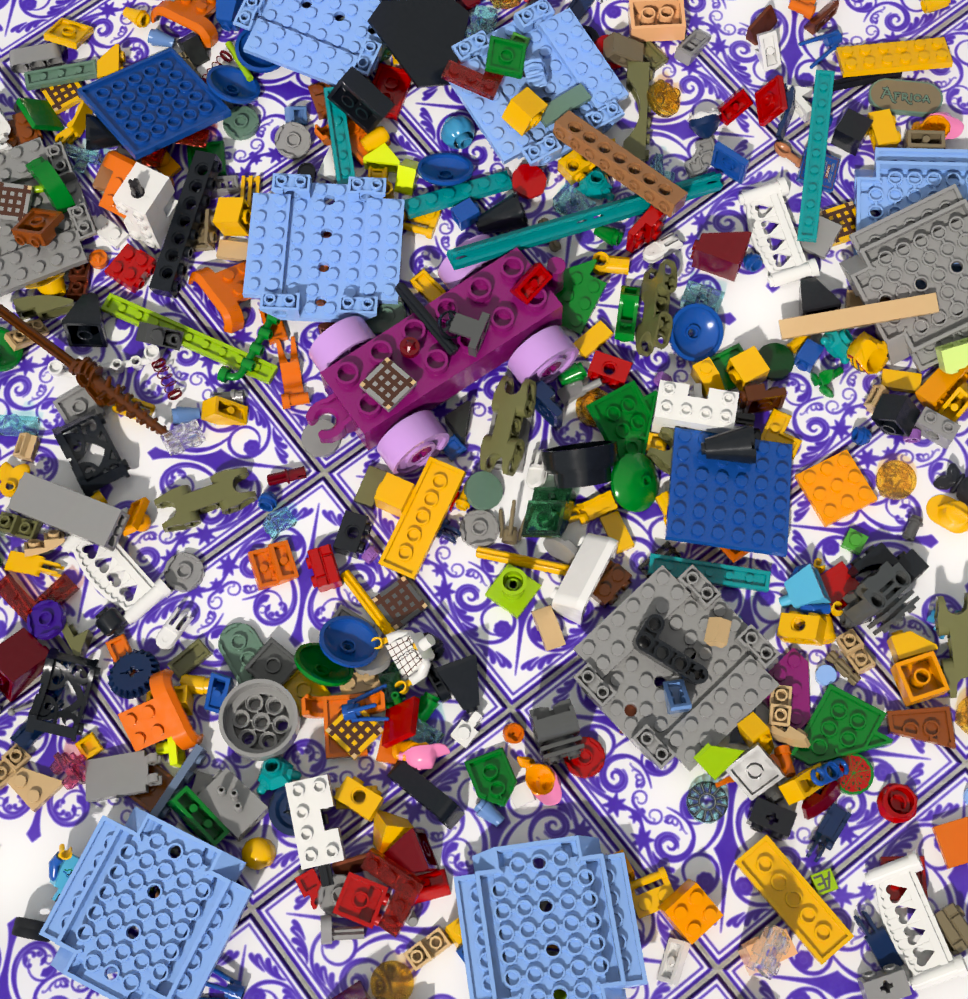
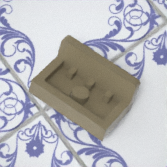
M210 208L205 210V220L199 228V238L194 243L193 252L215 250L217 234L216 226L212 222L215 213Z

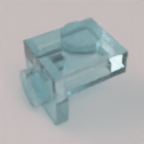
M286 506L268 514L262 526L265 532L274 540L280 532L295 526L297 520Z

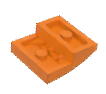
M288 540L268 544L266 548L249 551L247 554L258 591L299 578Z

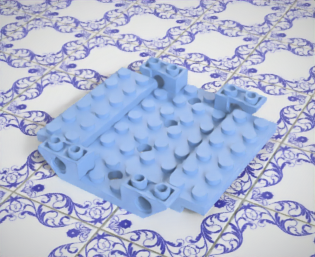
M244 0L233 21V25L251 31L243 47L245 53L333 87L336 86L338 81L352 66L362 75L367 77L377 69L386 49V45L377 33L371 34L368 32L372 28L368 23V19L381 3L379 0ZM309 2L312 5L309 8H303L302 4ZM343 15L345 18L342 21H337L335 17Z
M539 0L514 13L513 21L487 35L484 30H481L451 46L462 64L445 72V78L503 165L515 158L521 159L525 157L530 166H545L571 152L572 149L554 136L553 129L555 123L545 128L540 121L534 128H531L521 136L501 118L510 100L529 86L526 77L523 75L521 79L485 71L491 35L510 40L513 32H516L531 39L526 49L525 60L533 56H541L546 64L548 75L546 86L540 89H531L542 100L551 102L581 83L592 98L591 101L574 110L573 113L603 134L625 115L618 103L628 98L629 93L570 7L554 15L555 11L547 0Z
M875 147L874 170H854L856 231L953 184H956L963 199L966 198L968 201V149ZM872 210H877L880 212L881 215L878 217H874L871 215L870 212ZM854 248V256H855V255H858V254H857V252H856V250H855V248ZM953 263L951 265V269L954 272H960L962 270V267L959 263ZM923 280L916 281L915 285L918 289L926 288V283Z
M273 173L271 190L276 194L253 193L243 297L260 298V311L280 320L337 323L352 316H360L366 321L377 316L379 304H398L399 294L395 291V287L400 283L405 199L383 198L386 196L387 178L349 176L348 184L312 183L311 175ZM327 199H333L335 201L331 205H327L325 203ZM325 232H330L332 236L329 238L322 237V234ZM326 265L329 267V270L321 272L319 268ZM318 300L326 301L324 306L316 305Z
M134 807L125 826L102 815L39 935L60 946L50 965L65 976L109 999H199L254 892L236 883L246 862L137 807ZM174 846L181 848V854L177 858H172L170 854ZM153 886L160 888V894L156 898H152L149 894ZM132 926H136L139 929V934L134 939H131L128 935V931ZM111 967H115L118 972L113 980L107 977V971Z
M576 835L493 847L472 856L475 874L453 877L470 999H555L553 994L558 989L565 991L566 999H627L626 991L622 988L648 984L625 854L623 852L604 855L601 853L599 838ZM537 858L545 861V866L541 869H537L533 865V861ZM549 901L552 904V909L544 912L540 909V903ZM549 945H556L559 948V953L556 956H550L547 953L546 949Z

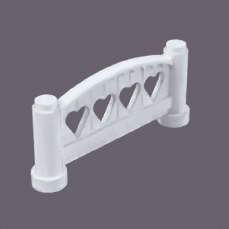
M785 177L776 179V182L741 192L738 195L740 205L746 206L747 225L749 232L752 233V244L756 253L761 256L764 266L770 272L767 280L769 286H774V288L805 277L814 278L820 276L816 259L806 260L800 242L797 241V234L783 196L789 195V188ZM761 205L772 209L764 218L758 217L759 212L755 207ZM766 221L778 225L770 234H765V228L761 226V223ZM775 238L784 240V242L777 250L773 251L769 248L770 243L767 242V239ZM780 254L790 258L782 267H777L773 256Z
M69 535L65 542L61 544L68 554L71 551L74 553L81 570L94 588L111 603L125 611L123 617L130 625L133 622H137L165 596L168 598L173 593L161 578L153 583L119 543H117L113 552L99 546L96 557L93 559H89V554L83 551L85 546L93 545L90 542ZM112 557L108 571L102 573L101 568L96 567L97 560ZM125 571L120 586L114 587L113 581H109L108 576L112 573ZM137 586L133 600L126 601V596L121 595V590L126 587Z
M915 849L907 852V855L868 870L864 875L868 885H874L876 888L878 907L885 930L900 958L913 974V977L909 978L914 991H920L958 976L961 978L967 977L968 967L962 954L953 957L916 874L924 870V867ZM888 885L907 888L897 903H893L890 900L891 894L886 891ZM897 906L916 909L906 924H902L899 921L900 915L895 912ZM907 926L925 930L915 945L908 942L909 936L904 933V929ZM917 947L935 951L924 966H920L917 963L918 957L913 953V950Z

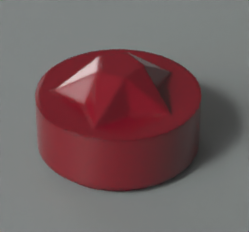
M413 337L404 338L400 342L401 354L406 358L416 357L420 352L418 340Z

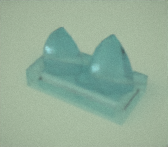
M418 718L416 735L410 737V739L417 743L427 742L430 745L440 743L445 734Z

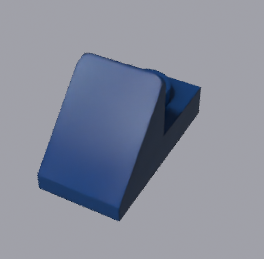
M214 671L211 672L204 709L219 714L222 702L235 687L232 677Z

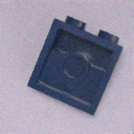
M543 380L536 381V404L534 409L557 431L562 427L563 409L559 403L555 402L554 388Z

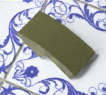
M1 512V533L27 541L37 539L42 526L40 522L25 519L16 514Z

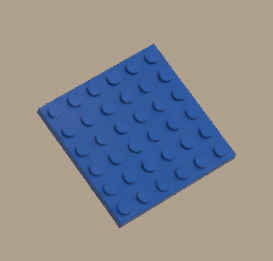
M172 47L77 89L78 96L135 160L232 116L231 110L210 90L208 85Z
M675 427L673 432L665 540L786 557L788 550L792 444L755 439L756 463L754 464L706 459V455L701 454V443H704V438L718 433Z

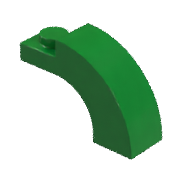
M40 156L25 165L28 172L42 187L56 211H61L64 214L68 211V208L76 205L67 187L48 160L45 161Z
M621 286L614 339L622 342H634L640 287Z

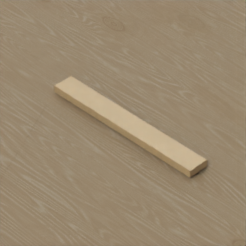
M935 292L778 320L781 340L935 314L939 313V306Z

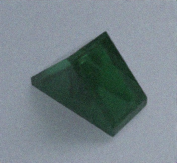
M390 662V666L378 674L381 685L387 684V687L382 689L385 694L386 704L393 703L391 698L392 692L397 691L399 693L404 689L403 684L395 688V683L401 681L402 677L395 662ZM399 693L402 700L406 699V694Z

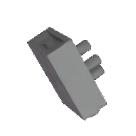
M226 767L223 771L219 770L213 776V781L208 786L204 785L197 792V797L228 828L229 833L240 842L269 813V809Z

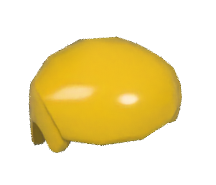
M255 837L248 840L241 851L242 861L246 862V867L254 870H261L272 865L276 857L274 844L271 840L263 837Z

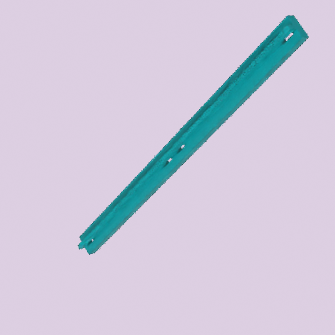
M715 171L675 183L688 192L686 201L720 191L723 188V184L720 181L722 175L720 173L716 174ZM636 194L447 250L446 255L453 269L458 270L504 256L516 247L521 251L644 214L651 207V204Z

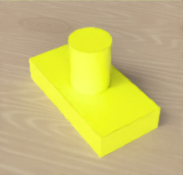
M172 736L167 738V741L156 744L155 748L158 755L169 753L170 765L181 768L186 760L185 750L180 749L176 745Z

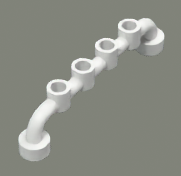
M151 344L144 349L145 357L140 358L135 355L129 360L121 361L120 359H114L111 363L102 364L97 362V364L103 367L102 376L106 371L110 370L120 374L128 367H133L134 370L139 371L144 365L157 361L161 356V352L156 345ZM52 360L47 366L49 373L53 377L76 376L69 373L68 369H65L59 360Z

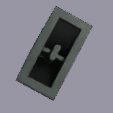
M191 32L176 41L196 68L210 60L197 34Z
M471 401L464 402L445 415L446 425L463 444L466 443L471 414Z

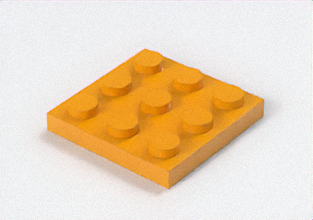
M847 449L796 474L794 477L824 527L878 500Z

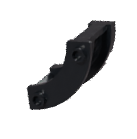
M95 409L61 427L58 426L52 429L54 437L66 459L71 458L69 463L85 496L88 497L93 496L94 491L123 476L126 478L130 477L127 471L130 467L126 459L122 460L104 427L106 421L102 413L97 414ZM93 419L96 423V430L91 431L88 424L86 427L87 434H83L81 424ZM77 427L78 433L63 434ZM102 433L104 434L107 442L99 438ZM78 442H81V450L79 452H75L74 447H80ZM86 442L105 449L99 467L91 462H78L86 454ZM112 452L116 459H110ZM113 465H117V466H118V467H116V468H114V469H111V467H112ZM89 467L96 470L95 472L91 470L89 473H85Z
M51 647L45 659L40 680L42 684L28 714L25 731L34 733L35 730L71 738V741L75 742L77 736H82L85 724L82 721L94 680H98L101 668L98 667L99 660H91L58 652L59 649ZM56 660L71 663V665L67 669ZM75 665L89 668L86 678H81L80 676L82 669L78 670L75 675L72 674ZM62 675L64 676L59 684L53 683L54 677H59L61 680ZM67 681H69L76 693L77 700L69 707L58 711V704L53 697L47 695L48 691H57L63 688ZM83 685H87L85 694H83L81 688ZM46 704H53V713H51V708L48 710L44 708ZM80 708L78 716H76L73 712ZM59 718H62L64 725H66L67 720H73L74 724L73 727L57 724Z

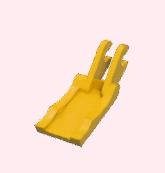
M83 100L78 105L73 119L67 123V128L55 136V142L58 143L60 140L62 144L66 143V149L83 134L86 128V114H93V111Z
M611 490L588 501L576 504L574 508L562 510L557 513V516L563 518L577 513L575 516L564 518L560 521V524L564 526L580 520L581 525L617 510L618 506L615 503Z
M10 551L4 570L39 577L40 573L61 578L62 575L58 574V572L42 567L44 564L64 570V566L45 560L46 558L43 556L25 557V554L22 552Z

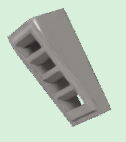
M697 29L694 30L676 48L674 58L689 66L709 43L711 37Z
M237 175L217 176V189L212 191L211 199L239 193ZM230 181L232 183V188H229L228 182Z

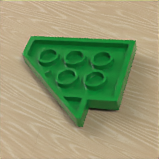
M596 259L565 269L563 290L555 295L563 305L561 326L579 335H582L607 286L606 282L591 276L598 263Z
M635 380L586 406L604 440L617 441L619 458L632 452L645 455L658 392L655 390L643 396Z
M829 684L804 729L808 734L807 738L811 744L810 747H794L791 756L808 766L891 745L893 739L878 732L887 713Z

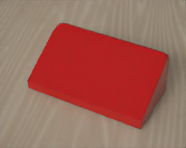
M744 89L737 90L717 107L718 111L721 112V122L726 126L753 104Z
M541 262L535 263L510 289V292L528 305L553 276Z
M445 868L404 879L410 905L451 894Z

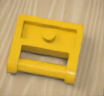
M442 210L409 220L404 211L403 230L425 235L426 238L432 239ZM407 220V221L415 222V223H418V224L426 225V226H429V227H428V228H424V227H421V226H417V225H413V224H410V223H406L405 221Z
M664 866L657 868L656 872L639 879L629 880L634 909L638 919L660 911L657 907L674 892ZM661 879L662 886L636 896L635 889Z

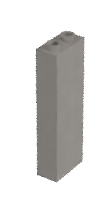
M27 472L19 480L18 487L7 507L18 514L112 552L131 516L119 508Z

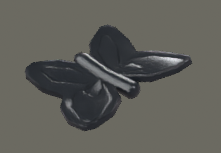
M951 463L947 469V475L938 477L933 485L942 490L952 487L950 492L955 493L957 490L956 496L958 500L968 505V477L965 478L964 473L960 475V469L955 463Z

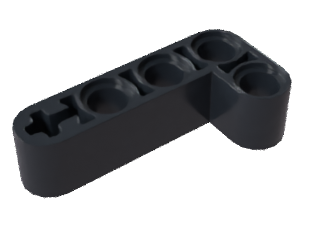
M658 614L646 617L633 638L632 644L634 649L690 684L698 685L704 683L708 679V671L703 665L658 639L665 626L663 617ZM650 619H655L658 622L656 630L650 628ZM640 637L647 639L648 645L646 648L639 645L638 640ZM659 647L663 648L666 652L664 659L657 656V649ZM677 658L681 659L684 663L681 670L675 667V660ZM699 670V676H701V678L695 679L696 675L692 672H696Z
M399 760L387 774L396 785L434 814L448 829L452 830L465 813L451 798L404 761Z

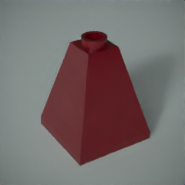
M417 828L409 829L376 860V865H374L379 877L402 876L432 872L440 869L425 830Z

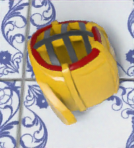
M863 331L850 344L847 350V358L856 370L866 372L868 375L882 371L889 360L887 357L888 345L885 341H879Z

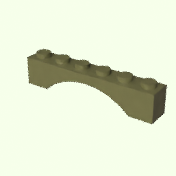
M628 61L626 87L636 101L639 119L630 136L624 140L623 148L645 163V161L649 160V150H646V145H649L650 134H646L647 129H650L651 117H647V113H651V101H648V97L652 96V85H649V81H652L653 70H650V62Z

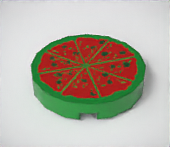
M860 754L842 757L841 759H844L849 766V773L835 781L839 782L842 793L851 796L860 795L868 790L873 783V767L869 760ZM840 764V765H839L840 770L843 772V771H844V768H843V766Z

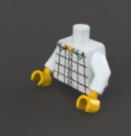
M399 629L386 634L384 638H372L371 642L377 639L381 642L380 646L374 649H382L384 644H389L386 648L403 679L407 680L395 683V688L404 684V689L399 692L400 694H406L409 691V686H414L427 677L431 661L435 657L431 647L436 642L432 635L427 634L424 636L422 632L414 633L412 630Z

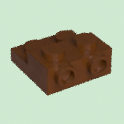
M750 383L744 387V390L739 391L738 408L742 409V413L748 414L772 411L774 408L777 410L781 409L787 396L786 388L775 386L766 390L764 383Z
M610 559L591 597L603 608H606L608 605L612 606L618 600L619 596L617 595L621 590L626 591L632 584V575L620 564H615Z

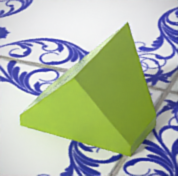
M707 743L693 758L716 780L745 750L711 746Z

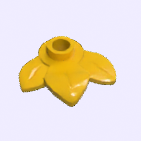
M8 462L1 465L0 492L5 497H12L14 495L19 480L23 477L24 473L30 474L28 464H20L14 468ZM8 484L13 485V489L8 490L6 486Z

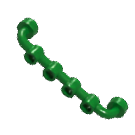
M268 314L266 322L258 331L255 342H252L249 348V353L243 358L238 372L231 373V368L222 366L217 374V380L224 383L228 380L236 381L243 378L247 371L253 372L256 367L255 356H262L265 350V346L262 345L263 341L271 340L273 336L271 327L273 324L279 325L281 320Z

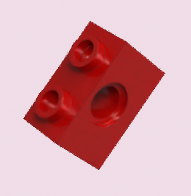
M596 350L588 369L587 378L591 381L600 378L602 383L616 390L627 383L632 370V362ZM612 370L614 373L606 374L604 371Z

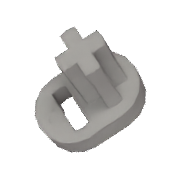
M331 915L320 916L321 945L332 944V941L364 939V926L332 928Z

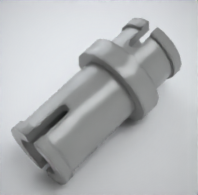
M231 389L228 392H214V396L237 403L245 402L244 390L236 391V389Z

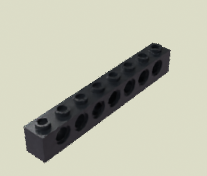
M199 150L195 151L149 288L157 295L176 299L177 294L181 291V282L183 276L187 273V265L193 255L194 243L199 238V228L205 220V210L210 205L211 194L216 187L218 173L222 170V161L217 154Z

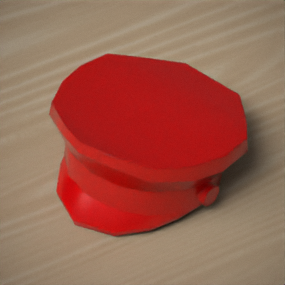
M521 164L512 174L513 191L525 199H532L543 194L547 183L545 173L538 166Z
M889 783L883 787L876 802L879 813L883 818L892 823H903L916 815L918 798L908 785Z

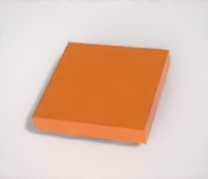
M968 817L932 827L947 869L968 863Z

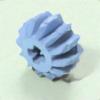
M533 56L526 59L524 71L528 86L531 89H540L546 86L548 75L543 58L541 56Z

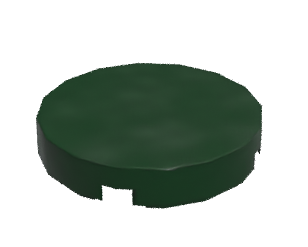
M769 343L758 351L770 368L767 376L768 380H782L792 371L794 356L785 345Z

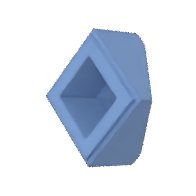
M307 106L284 107L285 123L297 122L302 125H308Z

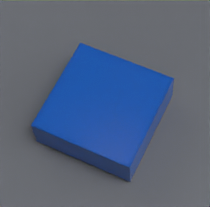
M454 434L449 438L447 445L442 451L453 462L465 453L467 448Z

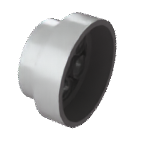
M268 679L248 680L233 688L222 702L218 717L219 729L227 745L239 756L253 761H266L270 758H276L287 751L297 738L301 722L298 705L290 692L281 684ZM256 700L261 701L257 709L251 708L252 702ZM275 703H280V710L277 712H272V705ZM246 716L247 722L244 725H238V719ZM266 719L268 721L264 728H258L260 720ZM282 722H287V729L279 731L278 725ZM249 735H253V742L251 744H245V738ZM268 738L274 739V744L271 747H265L264 745Z

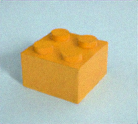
M934 651L897 662L890 668L905 707L944 695L950 690Z
M689 878L657 907L683 940L691 945L723 916L698 883Z

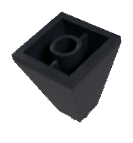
M805 277L800 280L799 316L841 308L840 300L816 277Z
M92 292L82 294L62 320L69 346L108 347L99 296Z
M476 654L436 667L437 673L462 710H466L467 714L477 711V706L480 704Z

